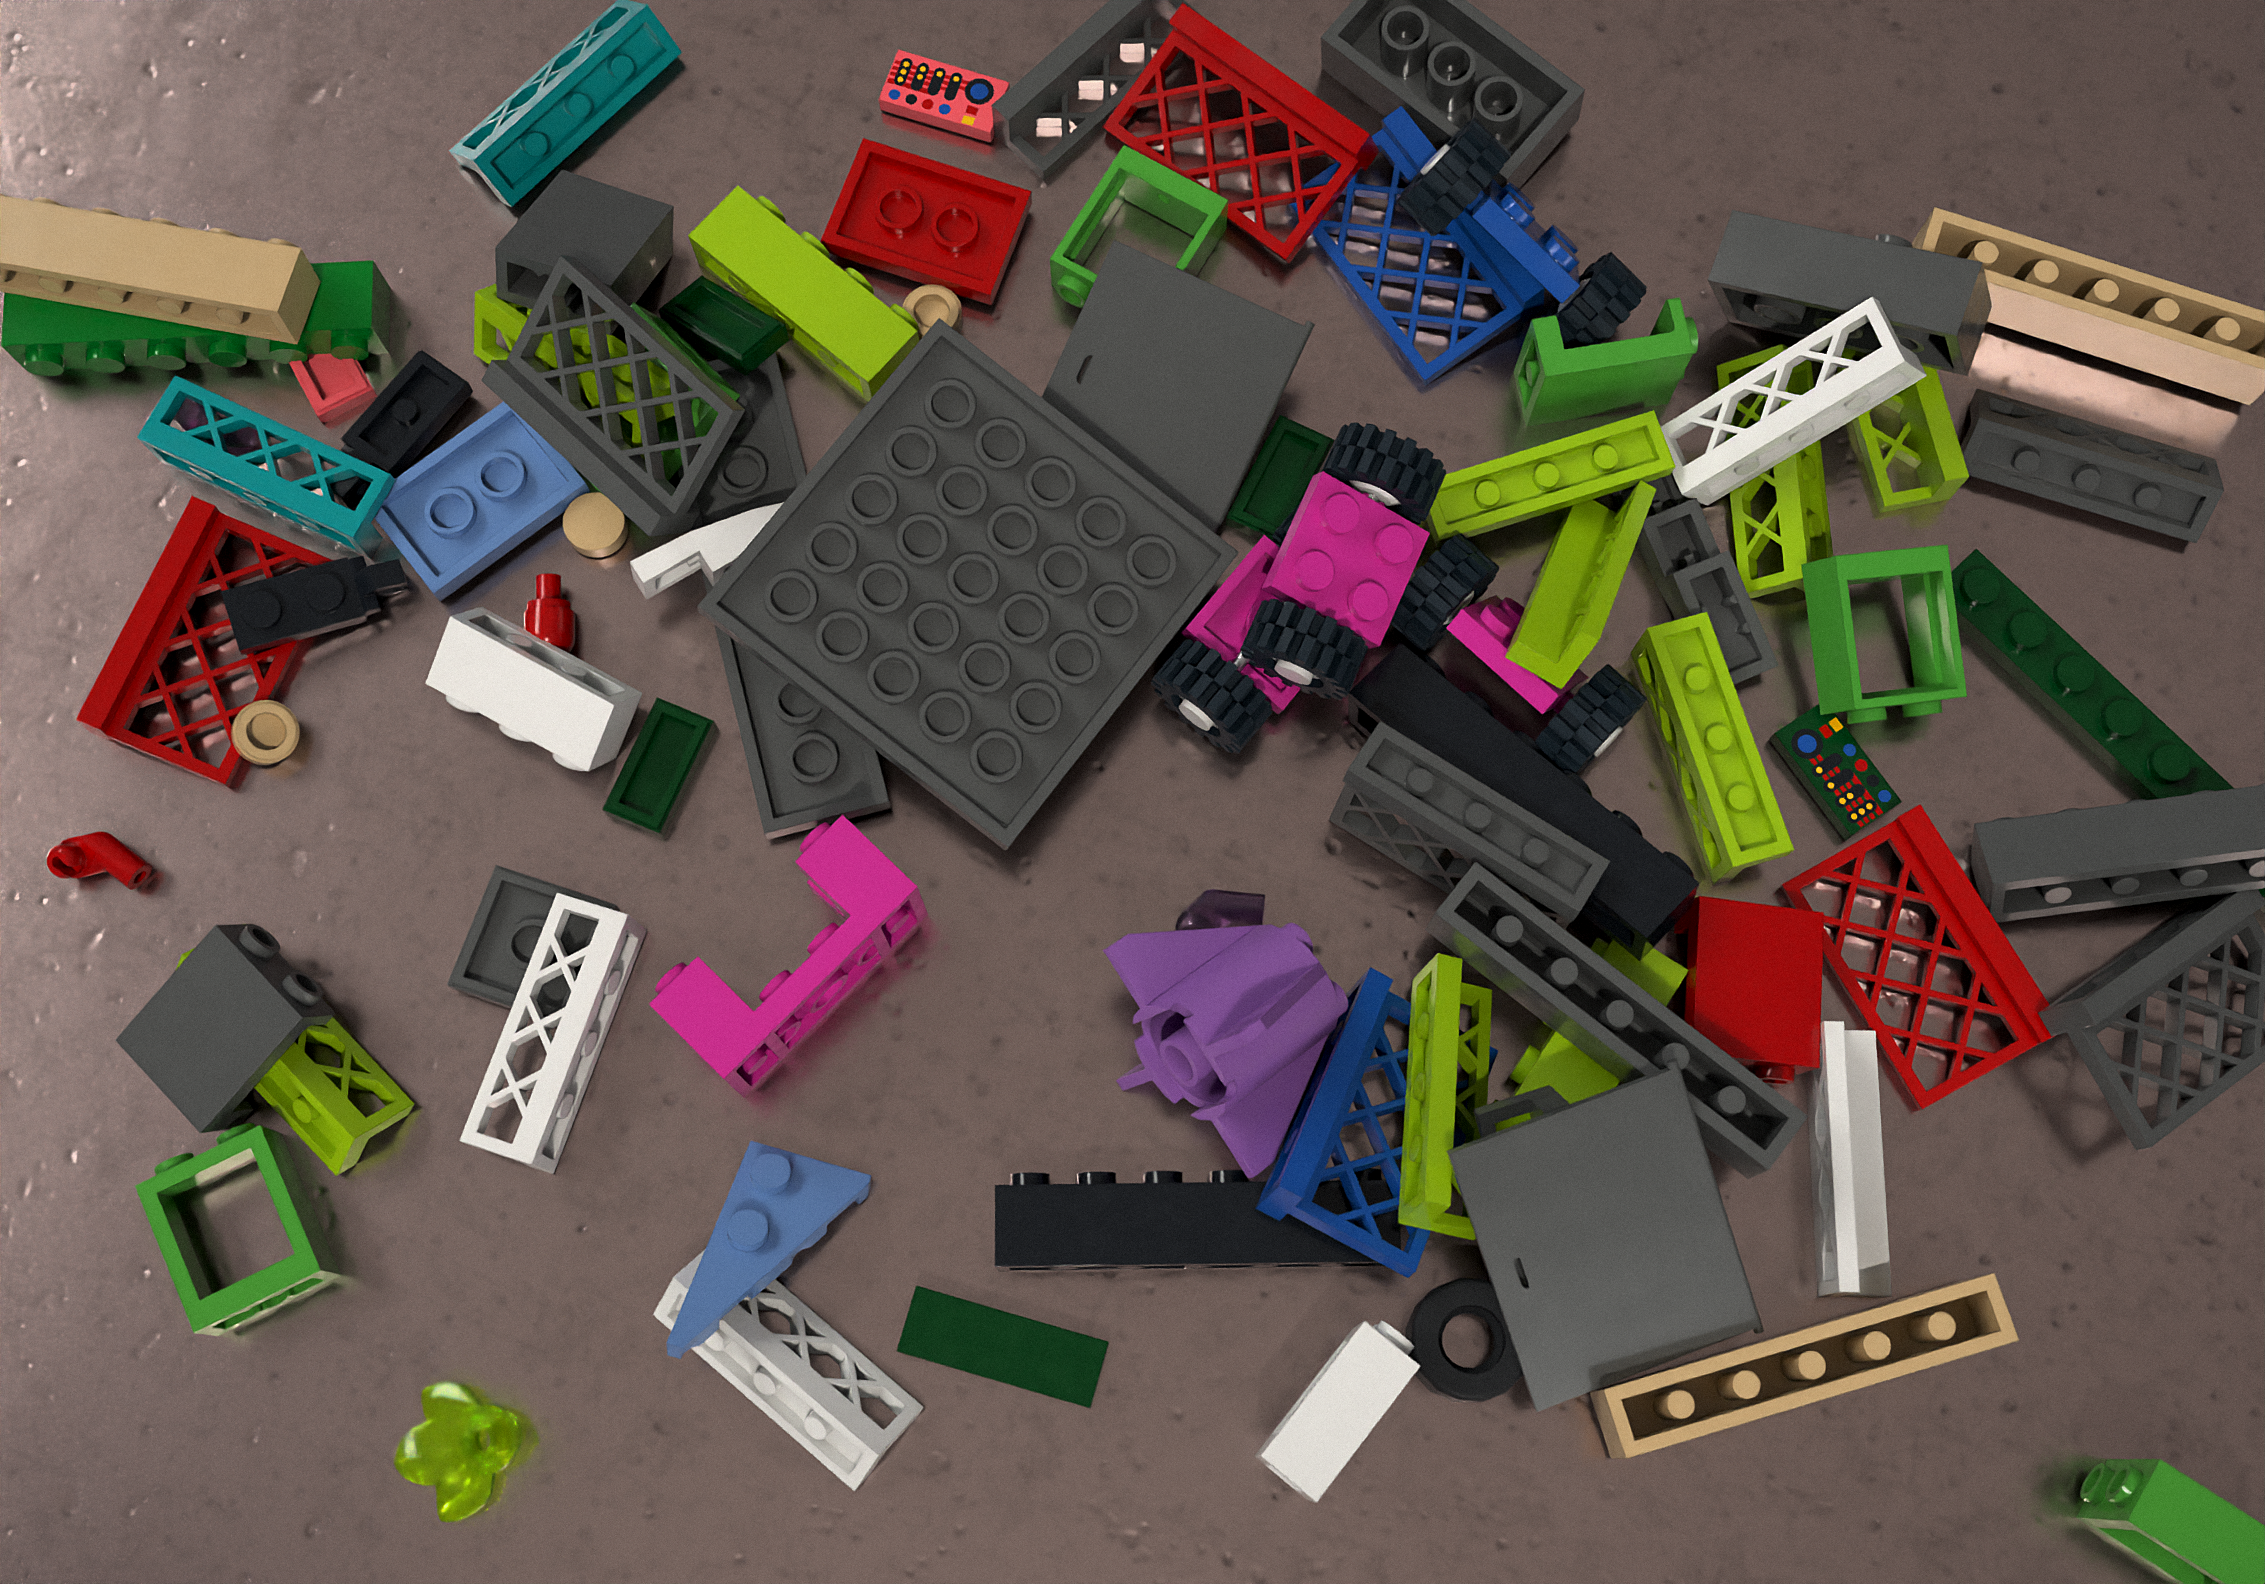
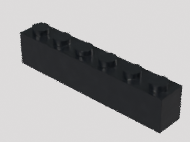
M1400 642L1349 691V721L1368 737H1370L1379 722H1383L1609 860L1610 863L1580 912L1637 960L1641 961L1692 908L1699 882L1694 879L1692 870L1680 857L1669 851L1662 853L1642 837L1640 828L1629 816L1618 810L1609 811L1592 797L1590 788L1578 775L1569 770L1561 772L1543 757L1541 749L1532 738L1518 730L1511 732L1494 718L1491 708L1481 697L1470 691L1464 694L1449 682L1442 668L1428 655L1423 653L1416 655Z
M1368 1168L1354 1172L1368 1206L1393 1199L1387 1181L1382 1180L1381 1169ZM1243 1170L1209 1172V1182H1183V1174L1179 1171H1149L1143 1173V1183H1116V1173L1081 1172L1076 1174V1184H1050V1174L1026 1172L1010 1174V1185H995V1268L998 1272L1386 1266L1290 1214L1285 1215L1278 1221L1256 1209L1267 1181L1249 1182ZM1340 1180L1319 1183L1312 1200L1313 1203L1336 1215L1353 1211ZM1396 1209L1373 1216L1382 1240L1401 1250L1400 1224H1398L1399 1210ZM1358 1222L1352 1223V1224H1354V1225L1360 1227L1359 1224H1358Z

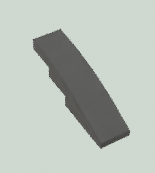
M1672 473L1668 476L1646 482L1657 490L1636 546L1674 618L1678 620L1704 612L1708 613L1733 684L1779 666L1730 551L1720 553L1697 498L1688 501V498L1681 494ZM1635 486L1612 493L1618 508L1622 506Z

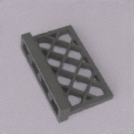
M560 255L507 360H491L481 380L649 537L690 531L700 513L692 503L745 412L744 408L574 256ZM571 282H573L582 291L586 317L568 320L564 296ZM617 321L624 328L628 356L610 359L605 330L606 322ZM587 326L593 362L575 366L570 330ZM547 334H553L558 369L551 371L546 370L533 358L543 336ZM659 359L667 366L672 395L653 398L647 361ZM630 364L635 401L617 404L612 368ZM594 371L600 408L589 409L581 402L577 375ZM702 398L719 413L707 435L696 437L690 403V400ZM673 403L679 440L660 444L654 406ZM637 410L643 447L632 448L623 440L619 413ZM680 449L684 476L677 488L665 478L661 453L663 451Z
M1381 721L1348 768L1343 778L1345 785L1329 818V821L1449 895L1472 865L1477 862L1503 883L1517 888L1520 891L1517 894L1563 929H1566L1569 923L1573 922L1610 863L1606 858ZM1358 811L1368 812L1373 820L1369 819L1368 817H1366ZM1393 814L1405 819L1408 825L1399 824ZM1414 845L1423 846L1428 854L1416 848ZM1449 849L1462 854L1464 859L1454 858Z
M2258 889L2202 897L2038 1013L2051 1036L2063 1033L2069 1035L2135 1150L2151 1148L2265 1062V1022H2263L2265 1000V933L2253 915L2254 912L2265 905V900ZM2236 934L2248 952L2247 970L2229 964L2231 938ZM2191 966L2209 972L2206 1001L2187 994L2189 969ZM2228 979L2246 986L2244 1014L2225 1008ZM2150 996L2167 1002L2164 1032L2145 1025L2147 998ZM2186 1009L2205 1016L2202 1045L2183 1039ZM2224 1023L2242 1029L2239 1057L2221 1052ZM2106 1027L2124 1033L2121 1063L2109 1058L2097 1037V1034ZM2143 1040L2163 1046L2160 1077L2140 1070ZM2182 1053L2201 1060L2199 1086L2196 1089L2179 1084ZM2139 1085L2159 1091L2156 1119L2149 1124L2137 1105Z

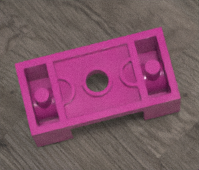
M844 815L839 817L831 826L827 822L817 826L800 845L799 851L802 855L795 860L799 870L809 879L807 884L811 891L844 923L840 927L835 922L825 927L807 948V952L811 956L792 974L788 970H784L776 975L760 993L759 999L763 1003L755 1011L698 956L688 966L681 962L671 968L657 983L655 991L658 995L649 1003L743 1098L928 915L918 887Z

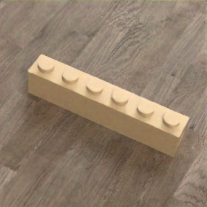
M0 193V292L298 345L320 285V280L302 248L282 239H269L266 242L239 237L230 231L219 228L203 231L180 227L176 223L162 218H152L150 221L123 217L105 208H93L89 211L66 207L47 198L37 197L32 201L9 197Z
M1934 207L1912 242L1913 248L1983 262L1992 303L1987 322L2247 405H2251L2265 391V311Z
M1995 1273L1958 1281L1591 1391L1590 1395L1611 1459H1627L2019 1341Z

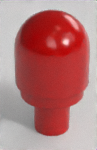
M552 573L539 574L536 576V599L527 602V610L524 611V629L537 638L570 653L575 643V612L571 610V602L562 599L561 576Z

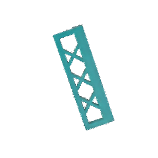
M617 0L451 148L449 152L460 165L477 171L501 202L512 207L675 60L682 51L647 4L630 0Z
M176 375L137 436L160 462L367 558L372 559L384 539L371 522L395 483V479L390 473ZM188 398L204 406L208 424L182 432L169 425L184 400ZM217 412L228 418L219 420ZM246 427L257 430L262 449L238 457L228 453L224 434ZM270 437L281 441V443L272 445ZM213 438L215 447L204 441ZM301 451L311 455L316 474L291 482L282 478L277 459ZM324 461L335 466V468L326 470ZM267 463L269 471L258 467V465ZM354 476L371 483L355 511L335 502L330 484ZM321 487L323 496H320L312 492L311 490Z

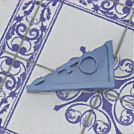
M750 1141L667 1340V1355L681 1359L686 1351L704 1343L719 1329V1320L746 1296H749L751 1299L757 1296L792 1264L793 1258L798 1252L812 1247L827 1233V1225L851 1203L856 1201L860 1204L865 1200L871 1189L872 1175Z

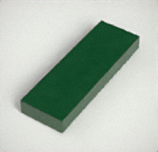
M916 1286L896 1351L1091 1409L1109 1342Z

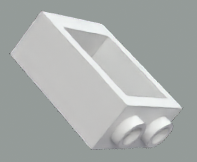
M1366 1321L1355 1326L1255 1454V1457L1306 1500L1317 1502L1419 1369L1420 1365L1408 1356L1414 1348L1413 1344L1384 1321H1380L1378 1325L1375 1324L1373 1327Z

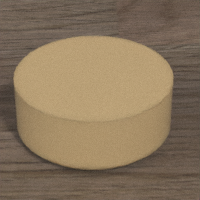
M924 285L915 289L906 297L902 308L917 322L919 326V340L923 338L939 318L960 334L963 327L962 307L958 297L951 290L940 285Z
M600 492L586 493L577 497L569 504L563 516V529L566 537L575 550L588 557L600 558L616 552L624 544L628 535L629 525L626 515Z
M260 700L244 707L235 717L231 728V738L237 752L244 759L259 765H270L285 759L295 749L300 735L299 724L292 711L285 705L272 700Z

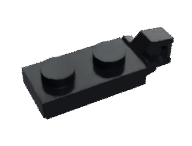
M423 350L418 351L341 437L344 443L341 451L390 473L395 479L405 471L473 393L469 382ZM354 476L330 485L334 498L354 511L371 483Z
M364 556L350 558L349 560L345 557L223 590L221 595L241 655H247L366 622V616L381 611L378 599L408 591V584L399 559L367 566Z

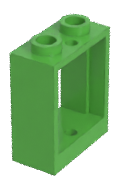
M1124 145L1051 256V285L1066 302L1083 308L1097 278V274L1082 267V265L1124 200L1194 236L1175 268L1196 277L1227 228L1229 200Z
M1948 545L1836 555L1801 564L1821 715L1846 712L1847 723L1855 724L1886 720V707L1902 705L1903 718L1943 713L1941 700L1967 697ZM1901 580L1915 687L1862 693L1848 585Z
M254 1123L239 1125L225 1131L216 1138L218 1146L195 1157L193 1153H185L161 1162L154 1168L156 1176L135 1185L194 1333L219 1336L341 1276L282 1133L261 1125L256 1127ZM255 1157L295 1254L212 1294L173 1197Z
M2107 1459L2105 1464L2100 1463L2095 1466L2085 1479L2080 1491V1497L2085 1502L2076 1518L2178 1584H2265V1525L2163 1460Z

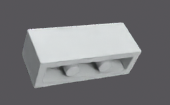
M484 607L450 616L425 683L446 694L445 698L452 706L467 712H479L499 723V729L507 736L520 741H532L552 752L554 760L562 766L572 770L587 772L617 758L642 695V692L553 644L537 638L527 630Z

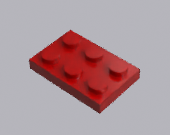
M863 138L825 228L821 243L829 254L926 285H940L948 288L954 294L992 305L1032 205V192Z

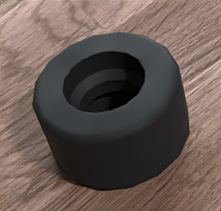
M1458 1278L1437 1286L1414 1307L1406 1327V1339L1414 1346L1408 1356L1420 1365L1415 1375L1432 1393L1451 1402L1479 1403L1505 1394L1523 1376L1491 1282L1485 1279ZM1461 1314H1473L1482 1318L1490 1326L1494 1336V1348L1490 1357L1482 1365L1475 1368H1465L1453 1363L1446 1355L1442 1345V1334L1446 1324L1453 1317Z

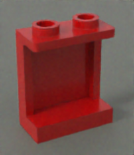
M1698 896L1694 899L1692 908L1674 926V933L1688 935L1687 969L1689 971L1686 974L1685 1022L1746 1069L1754 1071V1075L1766 1084H1793L1795 1075L1820 1067L1824 912Z

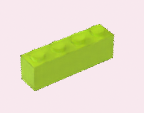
M737 185L688 235L697 262L741 299L785 324L788 337L869 402L920 341L917 322L901 306L892 304L888 307L874 296L873 287L858 271L851 267L843 271L829 259L830 255L827 249L812 234L804 231L799 235L786 225L784 215L769 199L764 196L754 199Z
M1597 937L1589 948L1665 1007L1689 971L1654 948L1639 961L1612 938L1606 943ZM1554 1029L1540 1050L1529 1044L1509 1075V1078L1518 1083L1511 1097L1550 1085L1570 1104L1615 1088L1620 1082L1619 1079ZM1526 1113L1494 1123L1496 1131L1498 1132L1530 1120L1531 1117L1530 1113Z

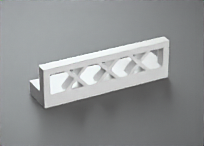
M1871 297L1661 426L1676 466L1672 474L1682 495L1691 499L1697 498L1698 502L1708 506L1927 375L1917 355L1900 344L1880 302ZM1870 321L1882 347L1859 361L1841 358L1849 333ZM1829 346L1827 354L1819 353L1821 350ZM1805 360L1823 363L1816 386L1803 395L1785 392L1792 369ZM1837 367L1846 368L1835 375ZM1773 380L1771 388L1764 387V385ZM1751 393L1767 397L1760 421L1747 429L1731 425L1738 401ZM1782 400L1790 402L1779 409ZM1719 413L1717 421L1709 420ZM1697 426L1713 429L1706 453L1687 464L1676 439ZM1727 433L1735 435L1725 441Z
M560 893L556 894L459 1141L554 1174L647 929L628 914ZM570 913L597 921L598 924L590 945L568 956L560 938ZM555 954L558 962L550 965ZM581 965L577 976L573 968ZM564 974L571 989L566 1007L544 1018L537 1002L540 989L544 983ZM531 1015V1018L534 1023L526 1027L529 1017ZM558 1026L553 1038L550 1029ZM540 1036L547 1052L541 1070L520 1080L512 1062L517 1048L521 1044ZM507 1079L509 1086L502 1089L504 1081ZM533 1089L531 1097L528 1100V1097L525 1092ZM515 1098L523 1117L513 1143L484 1135L493 1109Z
M1823 1021L1820 1023V1067L1806 1072L1818 1297L1886 1298L1892 1296L1876 1031L1845 1030L1844 1021Z
M704 1251L673 1277L653 1314L671 1331ZM776 1279L753 1299L746 1296L719 1320V1329L700 1346L691 1348L853 1491L871 1474L886 1450L909 1427L924 1408ZM758 1310L777 1311L789 1321L791 1334L771 1333L760 1323ZM809 1353L826 1354L840 1366L841 1379L823 1378L810 1366ZM860 1397L878 1398L897 1417L883 1430L862 1412Z

